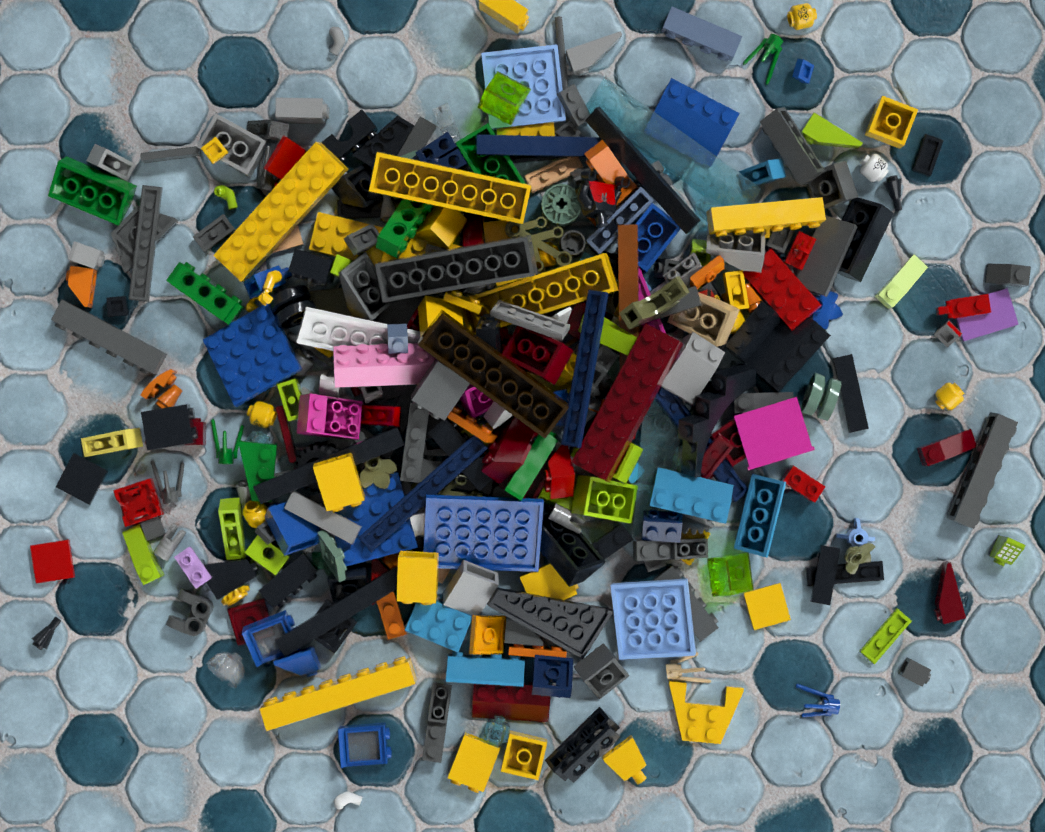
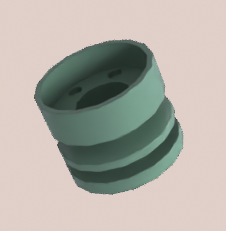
M557 184L545 192L542 198L541 211L542 216L547 219L550 225L563 228L570 226L577 220L581 207L576 199L575 188L566 184ZM560 200H563V203L567 204L564 206V209H560V206H556V204H559Z

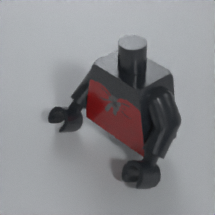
M584 170L580 174L583 182L575 187L576 199L585 217L594 218L596 227H605L608 225L607 217L616 212V205L622 193V187L627 188L630 184V179L623 176L616 177L614 181L616 188H614L612 184L594 181L596 179L595 171Z

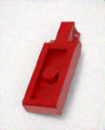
M989 294L945 301L946 306L936 308L937 315L947 314L948 318L952 319L991 313Z

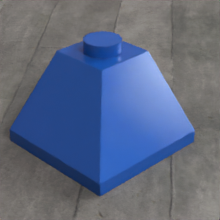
M315 646L293 652L286 657L283 655L273 661L274 666L300 676L305 674L307 677L318 674L317 670L321 668Z

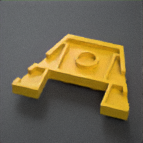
M669 680L682 741L721 744L742 697L744 688L726 686L724 706L685 702L687 683Z

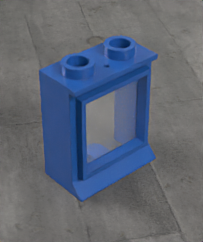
M286 610L243 627L242 635L256 667L283 656L275 639L293 629L295 625L292 615H288Z
M386 722L347 725L338 728L341 768L388 764V758H392L391 747L387 746V739H390V728H386Z

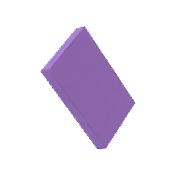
M1008 288L989 294L991 313L955 318L958 329L962 333V342L1019 325Z

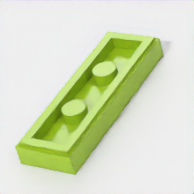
M896 608L859 652L873 664H876L912 620Z

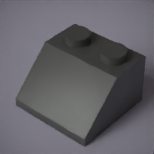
M846 161L824 167V173L809 184H806L811 198L823 197L824 209L858 197Z
M604 643L573 666L582 680L599 699L629 677V674Z

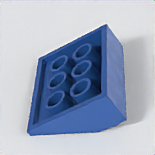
M671 78L643 133L711 168L740 113Z

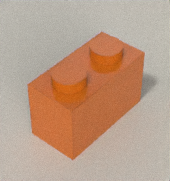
M603 140L584 153L588 158L585 161L591 170L595 169L598 172L596 178L599 182L615 185L616 177H626L628 175Z

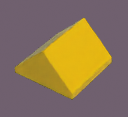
M434 205L432 211L427 214L424 223L418 227L415 236L449 249L467 223V219L459 210Z

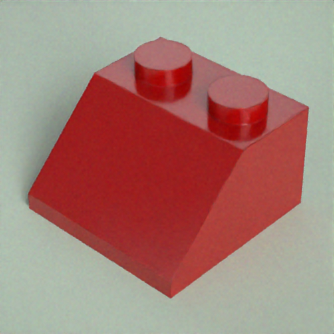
M561 445L548 461L547 470L544 471L546 479L544 481L545 492H549L550 499L573 496L575 473L571 463L569 448L565 445Z

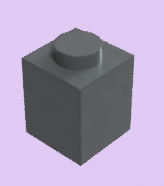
M907 657L898 674L923 687L930 680L931 669Z

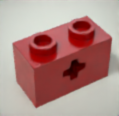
M794 465L789 466L780 480L786 482L788 487L814 503L826 487Z

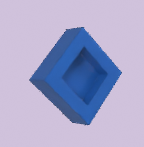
M797 59L792 77L802 83L809 84L814 65L804 59Z

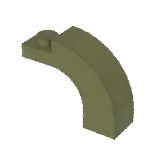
M678 276L652 295L640 301L632 302L619 314L627 327L633 329L665 313L690 292L681 277Z

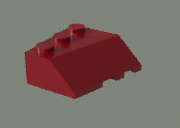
M515 416L509 418L499 428L493 429L491 433L497 437L494 443H488L487 454L482 460L483 466L481 471L499 484L524 464L532 447L529 443L538 434Z

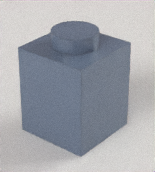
M387 324L389 354L408 353L407 324Z

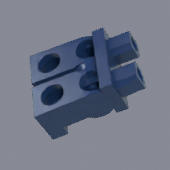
M446 132L421 150L415 152L416 156L412 158L460 170L468 167L467 162L449 132Z

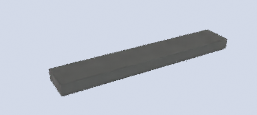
M142 185L129 300L149 302L162 187Z

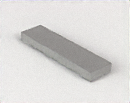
M501 300L497 301L490 312V316H494V318L560 341L564 339L570 330V324Z
M292 491L284 509L350 544H354L362 526L332 512V510L326 511L324 506L296 491Z

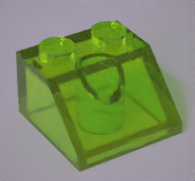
M497 71L484 90L477 108L500 119L504 123L512 125L522 109L531 88Z
M748 552L707 558L712 596H731L754 590Z

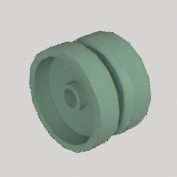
M814 373L805 390L801 412L812 415L816 411L817 418L828 421L839 397L841 381L830 378L825 384V376Z

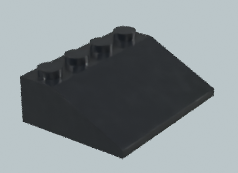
M808 317L793 331L781 319L745 364L757 368L756 375L774 392H780L831 335L811 317Z

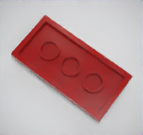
M772 249L765 253L762 272H743L746 280L768 305L777 312L791 331L822 306Z

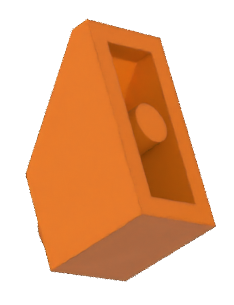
M70 266V270H67L66 273L68 286L84 307L92 308L97 270Z

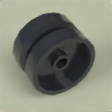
M306 285L293 286L273 296L269 306L271 311L276 314L275 320L279 328L289 329L301 325L306 307L317 309L315 303L310 301L311 294Z

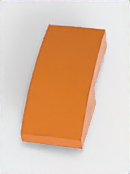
M170 369L153 379L140 395L145 399L155 398L160 390L158 388L159 385L165 388L168 385H173L177 378L175 376L177 371Z

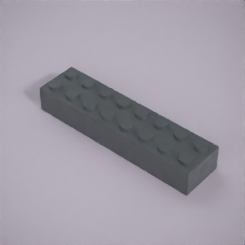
M531 235L387 260L375 264L383 302L531 277L538 274Z

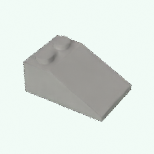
M707 225L706 252L715 257L720 255L724 262L740 270L762 272L765 257V231L762 233L746 231L742 235H735L733 232L727 233L726 236L716 237V234L709 235Z
M694 332L683 338V346L661 387L690 405L694 404L695 396L700 395L725 354L724 351Z

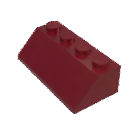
M524 682L523 687L474 684L472 718L548 722L550 696L532 695L533 682Z

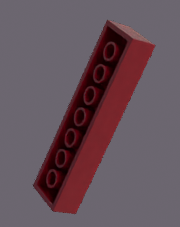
M645 323L589 428L581 448L578 449L571 463L610 483L683 346L681 341Z

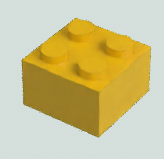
M881 96L876 103L864 135L900 149L906 143L918 109Z
M510 730L501 772L539 780L547 739Z

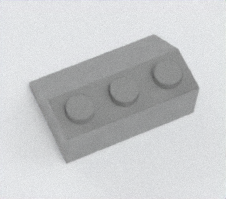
M215 113L197 148L201 150L205 144L214 137H217L229 152L219 161L251 178L261 160L267 141Z

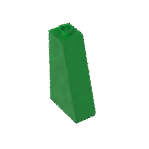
M551 431L546 438H543L541 435L537 436L524 464L516 470L506 486V492L519 500L523 499L558 442L555 439L557 436Z

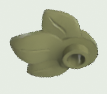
M380 456L365 461V468L360 473V482L364 488L374 483L378 488L387 489L390 484L389 474L396 472L397 467L392 460L382 459ZM373 463H378L375 467H371Z
M866 543L860 547L854 546L847 549L844 555L846 571L850 574H855L859 564L871 562L870 552L876 546L872 543Z

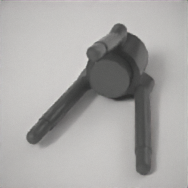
M267 146L264 166L263 154L259 162L257 188L272 191L279 178L275 177L273 179L274 175L267 174V171L263 169L269 160L270 146Z
M151 461L163 504L179 502L178 497H182L181 488L185 464L181 463L177 490H175V487H169L167 471H163L165 488H163L155 462Z

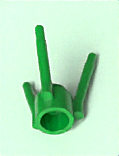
M770 34L743 61V65H746L763 47L766 52L761 62H764L769 54L775 53L765 82L769 84L778 56L783 49L781 47L783 40L775 34Z
M212 419L211 425L218 463L234 464V459H237L239 449L238 441H241L244 425L240 426L232 452V448H227L226 431H223V448H220L215 420Z

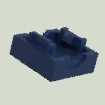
M535 655L532 695L571 698L573 658ZM548 682H549V683H556V686H554V685H548Z

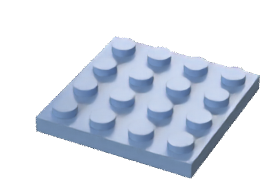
M557 44L481 53L489 125L492 130L566 122L565 109L557 96V93L563 90Z
M688 578L612 583L610 585L619 660L696 655Z

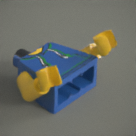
M278 265L254 274L243 281L250 297L249 302L245 306L246 311L250 313L258 308V305L254 303L255 300H259L264 306L271 303L273 297L268 293L286 284V280L292 277V273L288 272V267L281 269Z

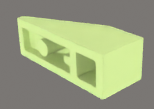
M913 254L875 297L887 309L893 308L928 267Z

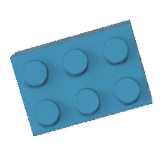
M436 600V603L431 605H422L416 602L405 631L459 652L472 621V615L447 607L440 600Z

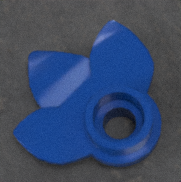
M832 291L829 292L827 297L822 295L814 296L822 306L812 314V319L823 329H828L829 320L843 316L842 310L835 304L838 294Z

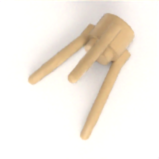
M684 656L670 660V664H666L667 679H672V681L711 683L710 679L682 676V673L705 671L704 667L682 669L681 664L677 665V663L695 656Z

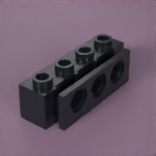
M599 707L544 761L564 781L570 779L574 783L620 738V735L616 733L620 727L608 713ZM584 738V740L577 745L578 741ZM608 738L609 741L604 744L603 742ZM580 765L581 769L576 771L575 769Z

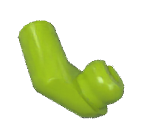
M224 185L214 188V194L227 201L229 210L238 208L235 193L232 189Z

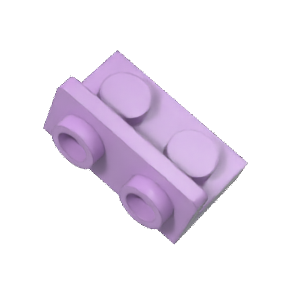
M192 547L186 548L174 557L195 589L212 578Z

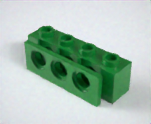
M403 199L378 235L376 248L398 259L406 250L408 243L414 238L418 227L424 223L428 212L432 211L434 205Z
M179 262L167 278V282L228 325L236 321L245 308L241 305L242 300L234 295L230 297L225 294L227 290L219 284L215 287L210 283L211 279L203 273L198 275L194 272L196 268L188 262L185 264ZM193 276L194 282L188 286L187 279ZM208 287L210 293L204 297L202 291ZM224 298L226 301L225 306L219 308L218 302Z

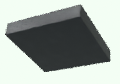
M73 453L56 488L91 505L108 470Z

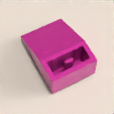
M311 393L300 395L296 434L359 440L362 401Z

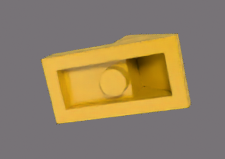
M743 270L723 273L726 293L721 295L724 302L740 310L748 309L749 303Z

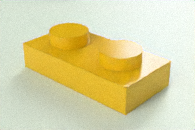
M459 290L446 291L443 298L444 301L480 314L484 305L480 302V299L473 296L465 297Z

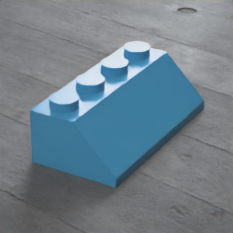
M658 467L649 506L726 524L734 485L701 477L695 478L684 473Z
M752 474L734 549L768 558L786 482Z
M452 651V654H448L446 682L523 687L525 659L510 655V658L502 657V654H491L490 656H483V654L464 655L462 651Z

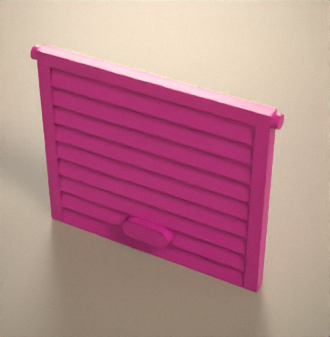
M797 397L733 416L749 465L747 467L748 470L815 450L814 446L812 447Z

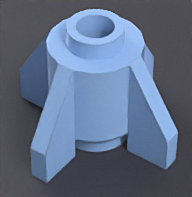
M854 518V528H851L847 534L836 533L835 536L836 538L846 539L847 543L852 547H860L868 541H875V537L868 536L866 531L861 529L860 518ZM859 535L860 540L856 541V536Z

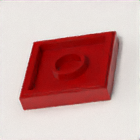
M283 135L263 169L282 180L307 151Z
M70 539L30 545L36 583L75 577Z

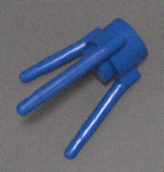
M796 684V687L826 698V700L823 699L822 705L804 704L805 708L822 709V711L803 713L802 717L838 715L840 700L834 699V695L825 694Z

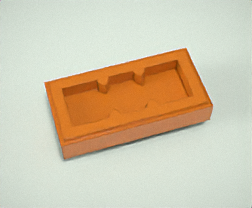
M719 255L690 277V287L696 286L699 289L705 283L713 281L716 275L725 269L724 259Z

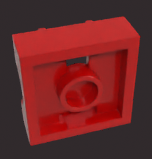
M153 478L113 490L122 510V519L125 527L164 515ZM148 514V516L137 519V517Z

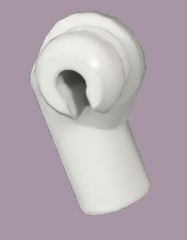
M348 791L335 798L334 807L340 810L349 803L360 806L363 797Z

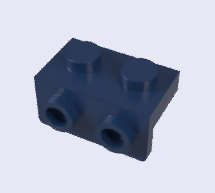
M644 510L642 540L681 543L682 513Z

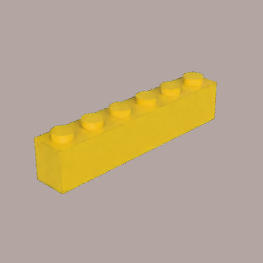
M823 197L712 207L706 212L709 235L716 234V237L726 236L727 233L733 232L735 235L745 234L746 231L762 233L765 229H771L772 232H776L786 227H790V230H796L807 225L809 228H816L826 220Z

